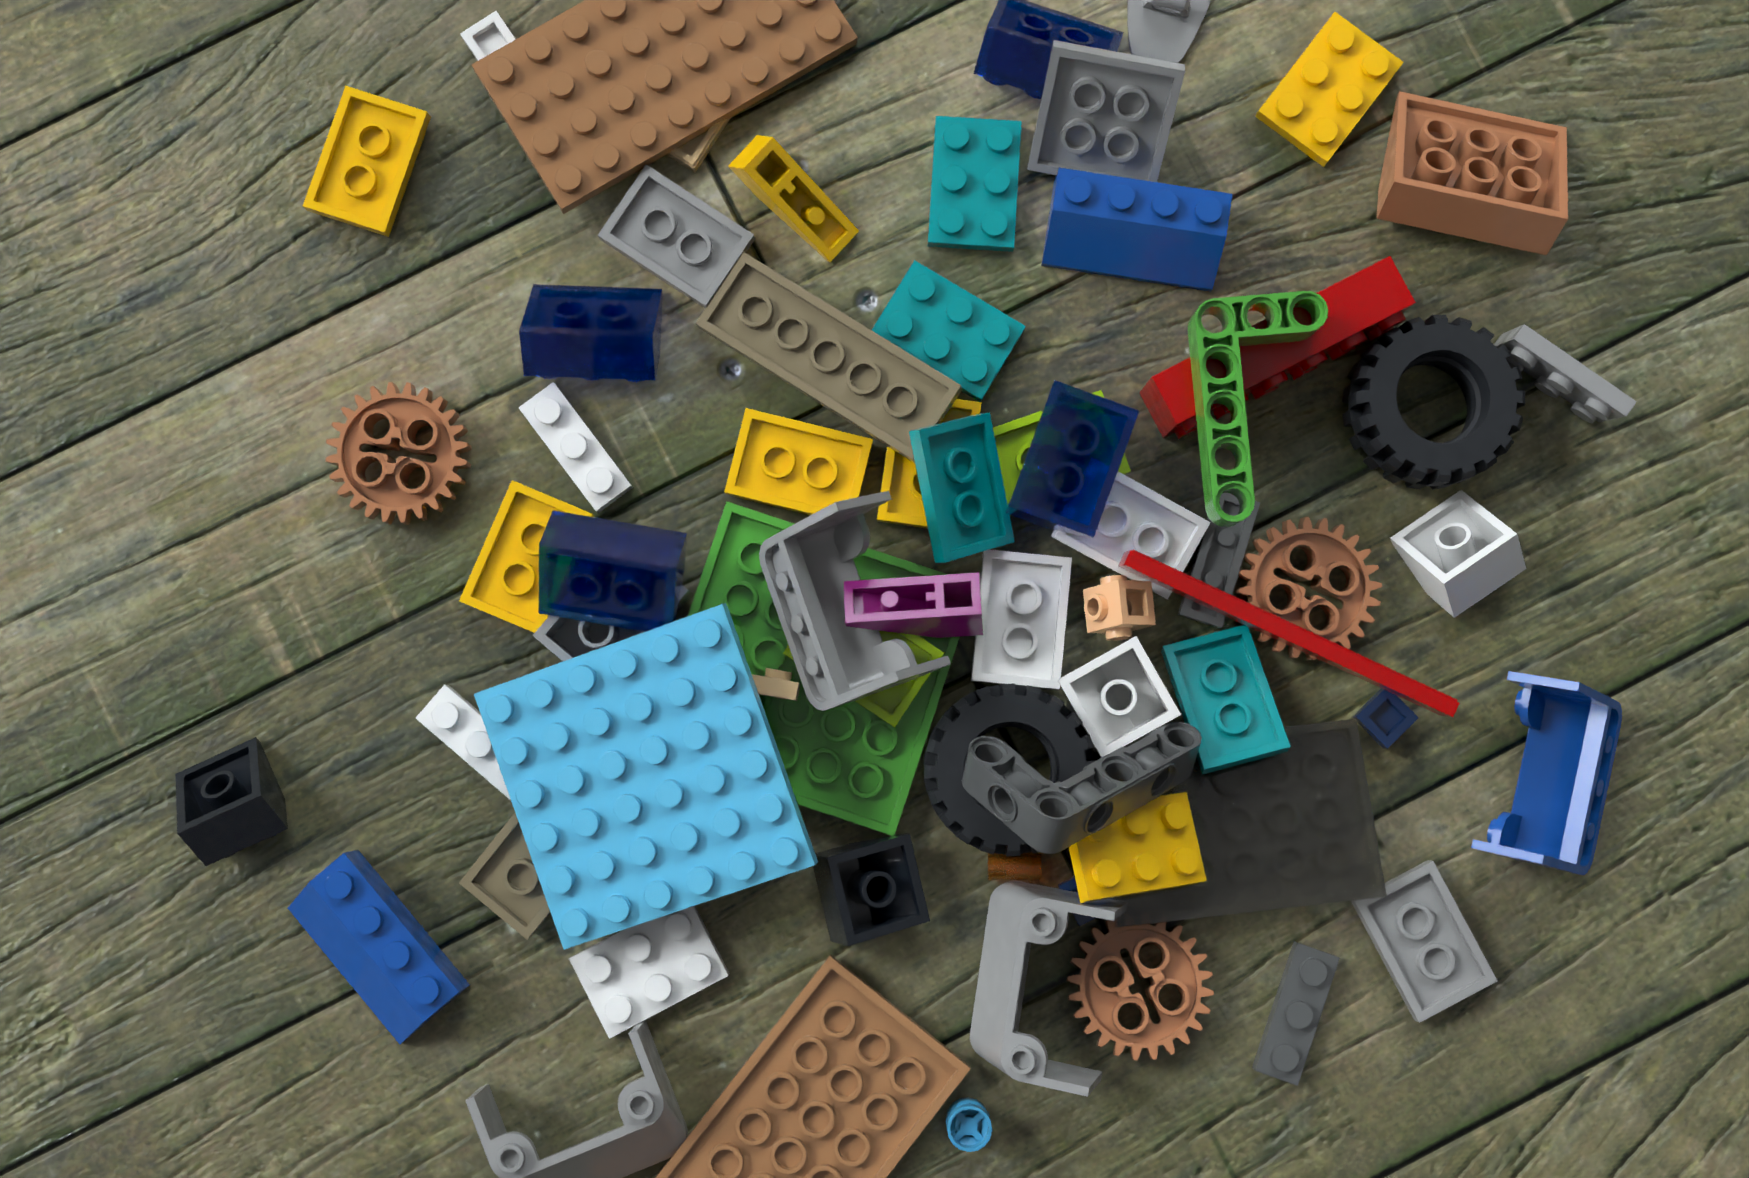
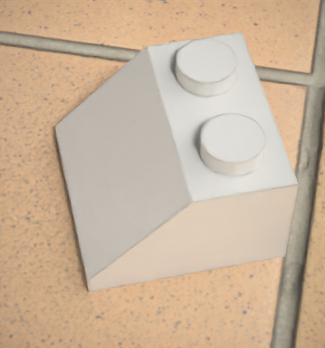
M1462 490L1390 537L1393 546L1427 595L1454 618L1526 569L1517 533Z
M1137 636L1058 679L1059 684L1076 714L1083 722L1082 724L1090 735L1101 758L1181 715Z

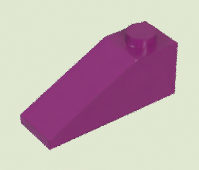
M979 572L844 581L846 627L935 638L983 635Z

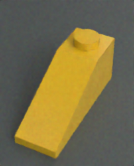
M756 135L728 165L759 200L828 262H831L859 232L854 224L773 137Z

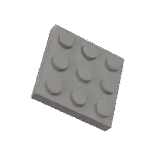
M1054 40L1027 170L1056 175L1060 167L1157 182L1185 74V64Z

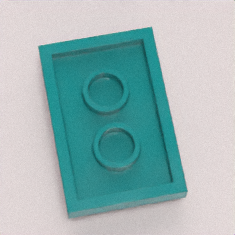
M936 116L927 247L1013 252L1022 121Z
M914 260L872 328V331L960 384L963 393L981 402L1026 326Z
M990 412L909 431L935 563H946L1015 542Z
M1241 625L1162 647L1161 653L1184 722L1195 727L1202 737L1196 757L1202 774L1288 752L1291 746L1248 626Z

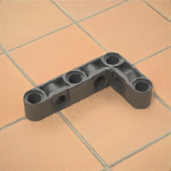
M1170 722L1147 733L1145 738L1126 748L1121 747L1085 766L1082 772L1069 779L1053 783L1027 764L1025 759L1005 742L995 737L981 736L970 742L962 784L972 797L1029 846L1042 853L1054 854L1098 832L1186 781L1192 774L1202 737L1200 732L1190 724Z

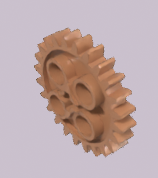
M388 382L386 395H383L378 388L372 386L370 387L371 400L369 401L358 394L355 395V401L358 406L355 411L346 407L341 408L343 414L348 419L346 423L332 422L331 424L340 432L339 438L326 440L327 444L337 449V454L330 455L325 460L339 467L338 470L329 475V478L335 482H345L337 493L344 498L354 495L349 506L358 511L366 505L365 516L374 520L381 511L382 522L386 524H392L396 513L400 522L405 525L410 524L412 512L419 519L425 521L427 520L426 507L428 506L441 513L443 507L439 499L443 495L452 500L457 498L450 489L452 483L458 485H465L466 483L462 477L457 475L458 469L471 468V464L460 458V454L472 450V446L458 440L468 430L463 425L453 426L460 416L459 413L454 409L444 412L448 402L441 396L431 403L433 392L426 387L416 396V387L409 382L404 386L402 393H400L397 385L393 382ZM382 419H388L390 422L389 432L385 437L375 439L373 436L374 425ZM432 426L433 437L431 441L423 446H417L415 440L417 431L421 427ZM363 445H372L392 451H400L401 447L413 454L436 455L437 460L431 463L404 456H399L395 460L384 453L362 452L361 447ZM375 461H380L382 465L381 476L373 482H367L365 477L367 467ZM417 468H424L426 473L424 483L416 489H410L408 485L410 473Z
M1303 517L1300 518L1298 530L1290 519L1282 522L1283 535L1275 527H1271L1266 530L1269 543L1260 538L1252 542L1259 553L1258 555L1251 553L1244 555L1243 559L1251 565L1250 570L1239 571L1238 577L1247 580V586L1236 589L1235 594L1247 596L1248 603L1350 649L1351 645L1347 635L1363 638L1365 635L1358 624L1360 622L1374 623L1375 621L1366 612L1367 607L1380 606V601L1370 597V591L1381 588L1382 583L1369 580V575L1378 570L1379 567L1378 565L1365 566L1363 560L1371 553V550L1369 548L1356 551L1354 547L1359 540L1358 535L1343 539L1344 525H1337L1329 532L1328 520L1322 518L1318 520L1313 529L1310 518ZM1294 547L1301 548L1307 555V565L1302 571L1295 569L1290 562V553ZM1333 568H1339L1346 576V584L1341 591L1335 590L1329 582V575ZM1274 569H1280L1284 574L1297 582L1312 580L1310 587L1314 591L1341 601L1343 604L1342 608H1336L1331 602L1319 595L1304 597L1306 592L1304 587L1275 576ZM1274 586L1282 587L1287 593V604L1281 610L1276 609L1270 602L1269 595ZM1315 606L1320 607L1326 614V623L1321 630H1316L1309 622L1310 611ZM1260 632L1257 640L1265 642L1271 637ZM1274 639L1272 651L1281 652L1287 644ZM1288 646L1289 658H1298L1301 651ZM1305 653L1307 660L1316 659L1315 657Z
M1147 912L1141 914L1138 924L1133 923L1129 913L1123 914L1122 927H1118L1114 921L1106 920L1108 933L1104 935L1100 930L1093 928L1090 932L1096 943L1091 945L1081 941L1078 946L1086 954L1085 958H1071L1070 960L1071 964L1080 969L1079 975L1068 976L1066 981L1078 985L1079 991L1072 993L1067 998L1070 1001H1081L1082 1005L1073 1014V1017L1083 1018L1087 1016L1090 1022L1085 1026L1083 1033L1087 1035L1098 1030L1101 1034L1098 1038L1097 1046L1101 1048L1110 1040L1113 1041V1055L1119 1056L1125 1046L1130 1047L1131 1059L1137 1061L1142 1048H1146L1151 1060L1157 1059L1158 1046H1162L1169 1055L1175 1053L1172 1040L1176 1038L1181 1043L1188 1045L1191 1042L1185 1030L1187 1028L1197 1031L1202 1030L1203 1027L1194 1018L1196 1013L1210 1014L1211 1010L1200 1003L1201 997L1214 995V991L1202 987L1201 982L1213 976V973L1210 971H1199L1198 964L1206 959V953L1193 956L1190 950L1197 941L1195 937L1182 942L1179 937L1183 927L1178 925L1170 932L1166 931V917L1164 916L1160 917L1154 926L1150 925ZM1143 944H1153L1161 952V962L1154 969L1143 966L1139 960V949ZM1121 949L1128 951L1137 976L1140 979L1148 978L1151 986L1145 989V993L1159 1016L1160 1021L1157 1024L1152 1022L1142 995L1140 993L1131 994L1129 991V986L1134 983V978L1120 955ZM1104 962L1116 964L1121 971V981L1113 988L1106 987L1099 981L1098 969ZM1166 984L1176 987L1181 995V1003L1173 1011L1163 1008L1158 999L1160 989ZM1125 1003H1131L1140 1010L1141 1021L1132 1030L1122 1027L1118 1021V1011Z

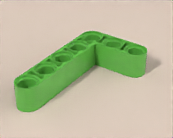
M1297 291L1213 298L1202 303L1188 322V340L1205 510L1208 518L1220 527H1230L1240 523L1252 513L1255 504L1239 346L1295 342L1308 339L1324 325L1328 317L1326 301L1315 292ZM1302 307L1306 309L1312 318L1311 325L1306 326L1298 323L1294 319L1293 308ZM1258 311L1262 313L1267 321L1266 329L1252 327L1248 322L1247 312ZM1208 314L1217 317L1221 322L1222 332L1211 333L1207 331L1202 325V316ZM1209 359L1221 361L1226 368V377L1219 379L1211 376L1207 372L1206 361ZM1217 403L1226 406L1231 414L1230 423L1220 424L1216 422L1211 416V405ZM1224 448L1232 452L1235 457L1233 469H1223L1216 463L1215 452L1217 449ZM1223 493L1232 494L1238 499L1240 510L1236 516L1228 515L1221 509L1219 502Z

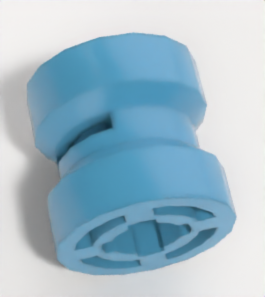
M969 1097L958 1099L951 1104L947 1110L945 1121L948 1137L952 1144L959 1150L966 1152L978 1151L983 1148L990 1140L992 1133L991 1120L985 1106L977 1099Z

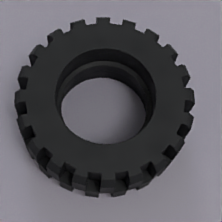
M1431 315L1425 321L1417 317L1406 321L1398 328L1394 327L1361 354L1360 361L1353 365L1348 375L1351 383L1343 390L1342 402L1348 404L1349 410L1343 413L1342 417L1344 427H1353L1355 435L1349 439L1354 450L1360 447L1363 448L1368 455L1363 462L1371 470L1379 466L1384 470L1382 478L1392 483L1400 480L1406 481V488L1422 489L1430 486L1433 490L1445 488L1455 483L1458 484L1474 477L1497 463L1498 456L1507 453L1514 443L1513 438L1510 437L1511 434L1520 431L1523 422L1522 415L1516 414V409L1525 405V391H1517L1516 382L1523 379L1519 367L1510 368L1506 358L1512 354L1504 344L1497 348L1491 342V339L1494 337L1493 333L1484 327L1475 332L1470 329L1472 321L1461 317L1456 318L1451 323L1448 322L1446 315ZM1416 365H1428L1438 368L1449 374L1460 386L1466 400L1467 416L1462 432L1453 440L1444 443L1426 440L1414 433L1402 419L1397 406L1396 393L1401 375L1409 368Z
M1015 683L987 686L966 695L942 715L937 725L933 728L925 751L923 763L924 782L933 809L944 825L956 837L980 851L993 855L995 853L1006 856H1021L1023 853L1039 852L1029 846L964 789L962 778L970 742L991 730L1001 727H1016L1026 730L1043 744L1050 760L1051 773L1049 780L1053 783L1057 781L1063 782L1082 772L1085 766L1096 761L1093 760L1091 750L1094 746L1090 735L1086 734L1081 726L1083 722L1075 712H1071L1064 705L1065 702L1033 686L1015 685Z

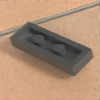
M1229 493L1221 495L1219 502L1221 509L1228 515L1236 516L1240 510L1238 499ZM1255 501L1252 513L1234 526L1220 527L1207 517V521L1211 523L1199 543L1190 576L1228 594H1233L1260 502ZM1185 597L1182 598L1177 616L1218 629L1222 628L1226 617Z
M1296 941L1293 942L1252 1066L1255 1071L1298 1086L1340 959L1339 957Z

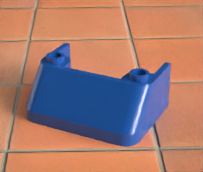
M1508 671L1507 680L1523 687V690H1520L1516 696L1514 709L1516 715L1520 716L1521 723L1529 727L1511 813L1502 812L1497 819H1493L1488 827V842L1473 839L1471 848L1565 872L1585 875L1592 865L1621 728V705L1618 701L1580 682Z

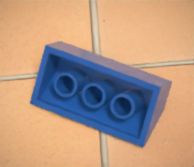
M1059 167L1053 184L1041 266L1211 292L1227 237L1233 194Z
M359 850L345 852L314 877L288 907V910L399 1044L407 1040L470 986Z

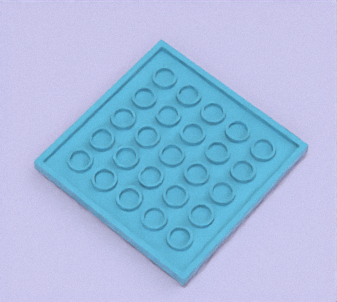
M727 603L474 694L564 950L782 877L818 863Z

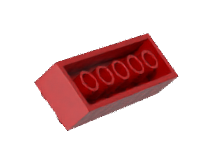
M1391 256L1317 292L1326 301L1328 317L1324 325L1308 339L1295 342L1239 346L1245 402L1249 400L1248 395L1250 394L1257 400L1279 388L1278 385L1288 380L1287 375L1291 374L1293 380L1309 374L1317 369L1318 365L1328 360L1326 355L1329 354L1331 360L1334 361L1356 349L1355 346L1367 340L1366 335L1370 341H1373L1386 334L1394 326L1405 321L1404 312L1416 302ZM1302 307L1293 308L1294 319L1298 323L1306 326L1311 325L1312 318L1306 309ZM1264 319L1252 325V327L1266 329L1267 321ZM1189 357L1152 376L1140 391V395L1163 439L1173 433L1176 434L1178 439H1181L1197 430L1191 360ZM1217 359L1206 361V369L1211 376L1219 379L1226 377V368L1221 361ZM1216 403L1211 405L1210 412L1211 414L1214 413L1217 420L1230 414L1228 408L1222 404Z

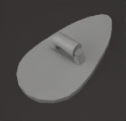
M1127 0L1128 42L1131 55L1180 63L1199 30L1211 0Z

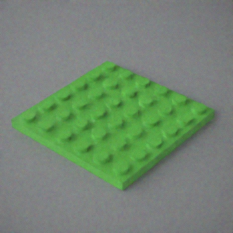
M726 502L688 616L727 603L751 674L765 676L766 668L792 672L791 681L800 683L797 701L759 695L797 804L894 836L950 665L931 672L895 728L855 701L825 711L816 709L809 702L805 694L795 662L783 654L788 646V642L759 560L762 543L773 535L794 525V523ZM870 548L861 556L853 559L860 580L947 575L946 573ZM920 636L943 651L942 657L948 656L950 663L952 662L959 637L935 638Z

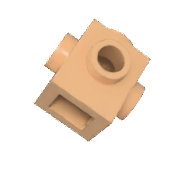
M1112 575L1100 578L1101 585L1083 589L1087 633H1102L1106 635L1107 641H1118L1133 638L1132 631L1156 625L1151 581L1127 580L1125 575Z

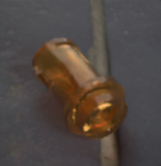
M1029 852L1023 853L1021 856H1006L995 853L993 855L988 853V881L1028 880V883L1033 884V880H1041V853Z

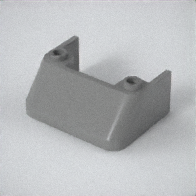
M889 491L834 502L766 539L760 547V565L805 694L809 702L821 711L898 686L951 664L949 657L944 656L917 665L912 650L904 641L892 639L883 642L879 630L846 627L844 581L860 580L853 559L864 554L870 542V531L863 514L891 500Z
M1021 881L1005 882L992 892L989 900L970 1029L972 1048L980 1057L1014 1080L1086 1097L1091 1094L1102 1079V1071L1048 1060L1047 1050L1037 1037L1018 1032L1031 943L1047 945L1059 940L1067 930L1069 913L1115 921L1126 912L1128 902L1108 898L1080 903L1078 892Z
M646 1020L636 1024L628 1033L644 1076L628 1083L619 1095L618 1111L624 1124L621 1127L540 1159L534 1143L527 1135L515 1131H506L489 1084L481 1086L465 1100L490 1167L499 1178H623L667 1160L675 1154L688 1135L687 1125Z

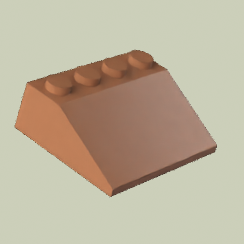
M1399 91L1396 97L1379 183L1377 219L1547 255L1568 220L1567 127Z

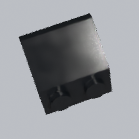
M257 737L175 774L177 834L205 866L223 858H228L247 847L272 838L276 834L288 829L284 795L261 742Z
M905 833L854 842L815 853L818 863L813 866L831 942L851 946L930 921L910 834Z

